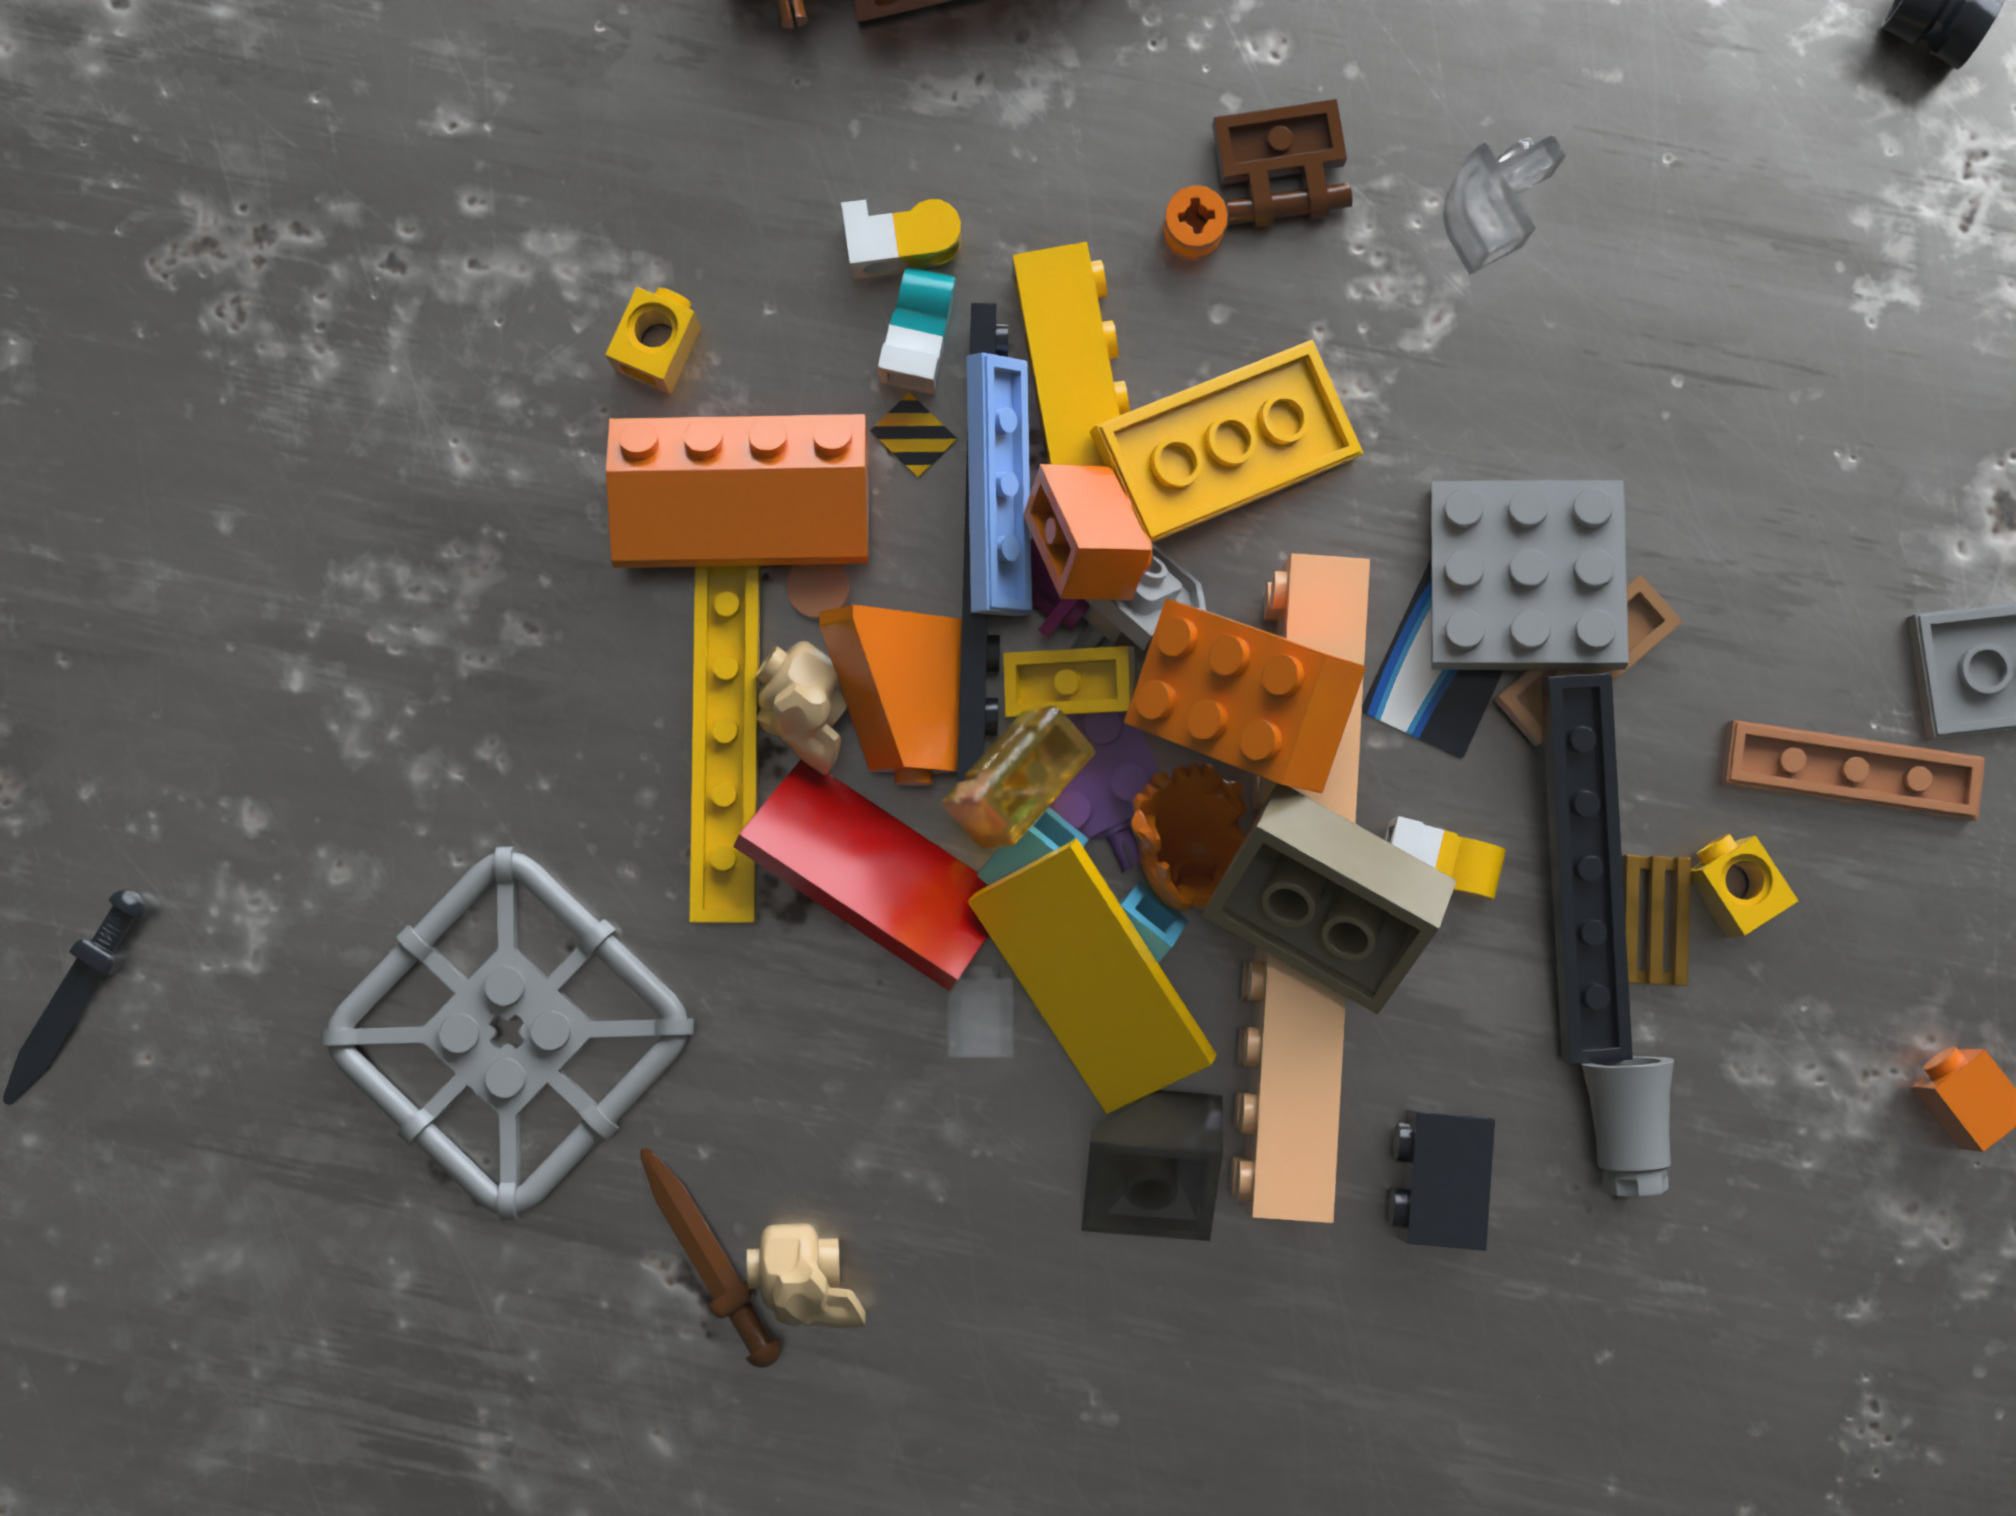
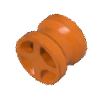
M1193 185L1182 188L1172 196L1166 207L1162 235L1165 245L1174 255L1183 260L1198 261L1208 258L1217 251L1223 240L1228 217L1225 202L1218 193L1205 186ZM1196 211H1198V214L1201 215L1205 220H1208V222L1204 223L1202 219L1197 217Z

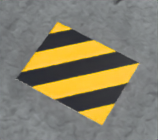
M910 392L870 430L918 478L958 439Z

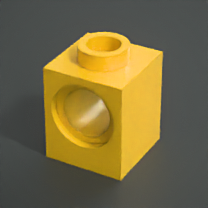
M636 286L605 354L614 371L671 395L701 330L695 311L690 309L692 303L680 294L666 288L658 287L655 294ZM656 324H664L672 328V334L665 344L659 347H647L641 344L642 336L649 327Z
M1726 834L1696 853L1702 863L1691 869V884L1726 938L1745 936L1798 902L1793 891L1756 835L1734 841L1730 834ZM1733 864L1741 867L1749 879L1748 891L1742 899L1733 896L1726 886V874Z

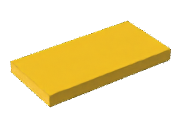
M1313 339L1097 424L1090 430V434L1105 467H1112L1124 494L1130 498L1132 510L1144 534L1149 537L1151 543L1350 462L1364 454Z
M1078 838L975 892L967 901L1106 1114L1212 1065L1217 1056L1216 1052Z

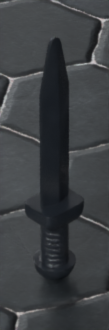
M130 889L115 892L109 898V902L113 906L95 935L78 940L69 952L76 957V960L18 1053L3 1095L5 1104L10 1105L14 1103L48 1068L104 975L115 974L120 969L123 957L117 951V948L133 924V921L136 918L143 919L146 914V902L138 892Z

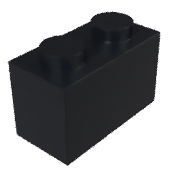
M1406 1110V1123L1397 1122L1393 1141L1394 1161L1403 1162L1401 1188H1392L1389 1199L1390 1227H1398L1397 1239L1414 1245L1486 1251L1495 1118Z

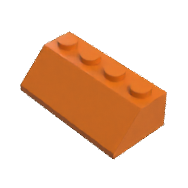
M865 414L609 419L606 482L611 563L613 568L868 564L869 451Z

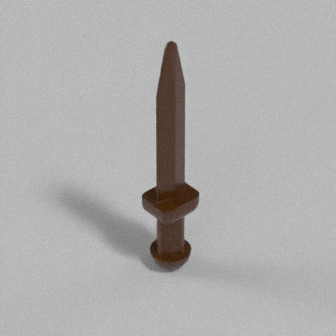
M643 1148L640 1152V1157L655 1201L714 1299L707 1306L716 1317L730 1318V1321L751 1354L745 1358L749 1364L758 1368H766L773 1365L781 1355L782 1344L779 1337L774 1340L771 1338L751 1305V1302L756 1297V1289H748L747 1280L744 1282L740 1280L684 1184L652 1150Z

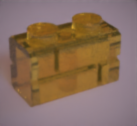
M1049 706L1040 708L1038 711L1036 709L1024 711L966 773L965 781L958 782L941 802L948 813L976 844L982 848H992L998 845L1001 847L1015 845L1095 755L1094 747L1057 707Z

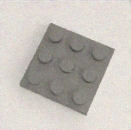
M1624 480L1431 481V670H1626L1629 663Z

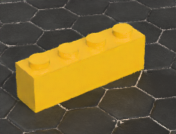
M1087 242L1013 254L1012 275L1047 464L1105 467L1090 434V430L1097 424L1130 412L1125 382H1113L1109 359L1119 358V349L1113 320L1102 322L1098 299L1107 298L1108 296L1102 260L1091 262Z

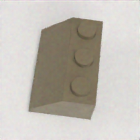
M1277 783L1250 826L1205 907L1202 916L1378 1015L1439 930L1457 880L1291 787Z

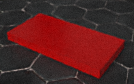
M801 759L739 833L733 847L949 992L989 936L967 902L975 892L988 886L977 876V871L831 774L822 775Z

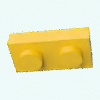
M1118 646L1003 653L1005 717L1125 713L1128 711L1135 690L1134 647Z

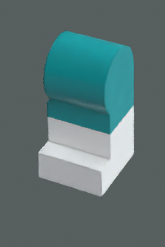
M909 266L905 268L896 310L892 312L886 341L883 343L879 358L878 373L880 383L935 395L953 307L956 277Z

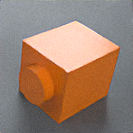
M1954 1046L1940 1052L1923 1067L1927 1075L1912 1086V1089L1959 1149L1985 1152L2016 1127V1088L1985 1049L1958 1050Z

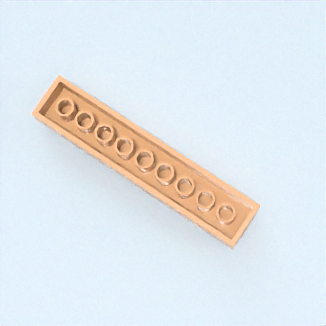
M1291 553L1282 569L1273 572L1272 582L1266 583L1264 620L1274 621L1273 634L1364 665L1370 559ZM1363 678L1323 793L1291 787L1353 823H1356ZM1254 775L1253 809H1262L1276 786V782ZM1255 946L1254 961H1250V963L1244 962L1242 970L1241 1000L1252 1002L1250 1027H1240L1238 1035L1237 1063L1238 1066L1248 1067L1247 1090L1246 1092H1236L1234 1101V1131H1240L1241 1134H1244L1243 1157H1232L1230 1196H1236V1200L1240 1201V1209L1253 1218L1333 1223L1346 997Z

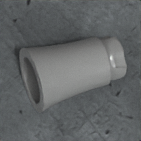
M1633 1056V1060L1581 1063L1591 1101L1598 1167L1603 1169L1604 1193L1612 1196L1637 1197L1663 1194L1669 1188L1666 1167L1671 1166L1669 1119L1674 1059Z

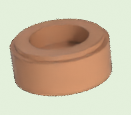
M841 564L794 565L786 580V592L791 605L800 615L810 620L819 621V612L846 606L850 597V582Z

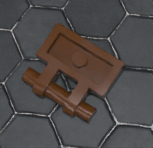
M1337 99L1214 117L1212 129L1222 185L1246 181L1249 197L1225 201L1228 212V225L1252 222L1254 228L1270 226L1274 224V218L1307 214L1310 220L1328 217L1329 210L1352 207L1353 200L1350 183L1326 185L1324 173L1326 169L1344 167L1347 160ZM1301 173L1303 189L1271 193L1269 178Z

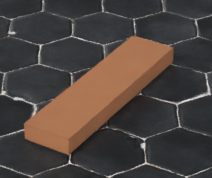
M1732 720L1727 722L1720 784L1963 821H1975L1979 819L1985 757Z

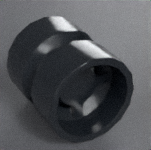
M1894 0L1883 20L1881 28L1909 44L1923 39L1927 42V54L1958 70L1968 61L1986 36L2005 0Z

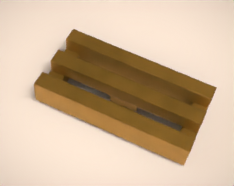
M1623 855L1622 869L1629 983L1688 986L1691 858ZM1640 870H1649L1647 971H1637ZM1665 871H1671L1669 972H1663Z

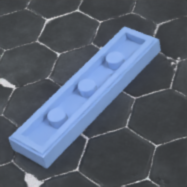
M983 352L966 356L971 613L1006 616L1032 615L1031 532L1023 516L1030 496L1027 361Z

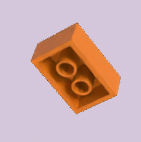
M1166 598L1124 723L1278 784L1323 793L1367 666L1218 614Z

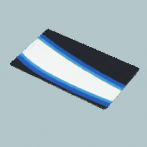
M1431 558L1362 705V712L1456 757L1462 758L1467 752L1504 670H1431Z

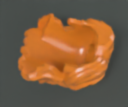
M1194 763L1188 769H1186L1185 765L1173 769L1171 779L1166 772L1156 773L1151 777L1150 783L1145 785L1141 793H1137L1132 801L1134 816L1131 820V826L1140 839L1138 845L1139 863L1143 868L1152 891L1165 905L1173 910L1186 911L1191 907L1201 910L1205 909L1245 837L1242 829H1239L1238 823L1242 814H1245L1247 810L1246 804L1241 797L1244 789L1240 781L1223 780L1212 764L1203 763L1199 766Z

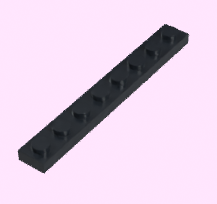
M971 303L970 355L983 352L1008 357L1009 324H996L997 303ZM967 429L957 814H983V799H996L997 761H984L985 736H997L998 698H986L987 673H999L1000 635L988 634V614L971 613Z

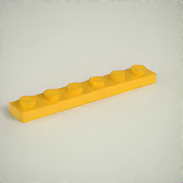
M761 566L695 567L690 923H756L757 863L733 846L739 833L758 811L759 722L757 716L759 714V680L755 678V674L760 667Z

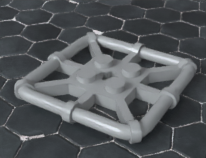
M514 846L497 847L495 854L488 855L475 864L414 928L407 925L396 937L400 943L338 1006L329 1020L328 1029L321 1030V1046H328L329 1055L338 1068L401 1128L397 1135L409 1146L416 1143L478 1204L492 1213L499 1214L501 1221L518 1220L520 1213L527 1212L540 1203L602 1137L609 1140L619 1129L616 1122L677 1059L686 1045L687 1035L694 1034V1018H687L686 1010L676 995L614 937L617 930L606 919L598 922L538 863L524 854L516 853ZM496 881L498 949L467 979L433 944ZM518 881L581 940L574 951L549 977L541 972L518 949ZM597 955L661 1019L592 1021L562 990ZM418 960L423 962L455 993L423 1027L354 1029L368 1011ZM518 1016L524 1023L518 1030L519 1035L524 1039L522 1044L516 1048L507 1043L500 1048L494 1041L498 1033L493 1026L499 1017L509 1021ZM661 1036L658 1042L599 1104L563 1071L595 1037ZM424 1043L455 1075L419 1110L354 1045ZM550 1085L584 1120L521 1184L520 1114ZM469 1087L499 1115V1186L434 1125Z

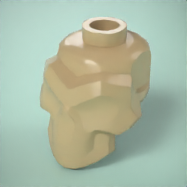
M800 641L794 644L787 652L776 646L765 658L755 674V678L763 683L758 694V704L761 709L757 720L763 730L772 735L779 736L782 742L788 748H792L802 761L822 775H827L837 761L841 745V737L832 727L847 708L838 675L833 667L830 656L808 641Z
M807 1223L770 1225L763 1230L760 1236V1249H747L748 1289L761 1288L762 1300L767 1308L774 1310L777 1321L790 1326L801 1324L805 1326L821 1325L837 1329L865 1327L866 1312L855 1293L849 1289H840L838 1238L819 1239L816 1229Z

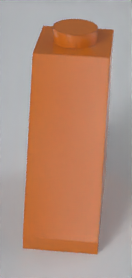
M854 604L819 612V627L833 667L838 675L839 684L869 771L894 773V784L908 786L932 785L933 774L958 772L962 619Z

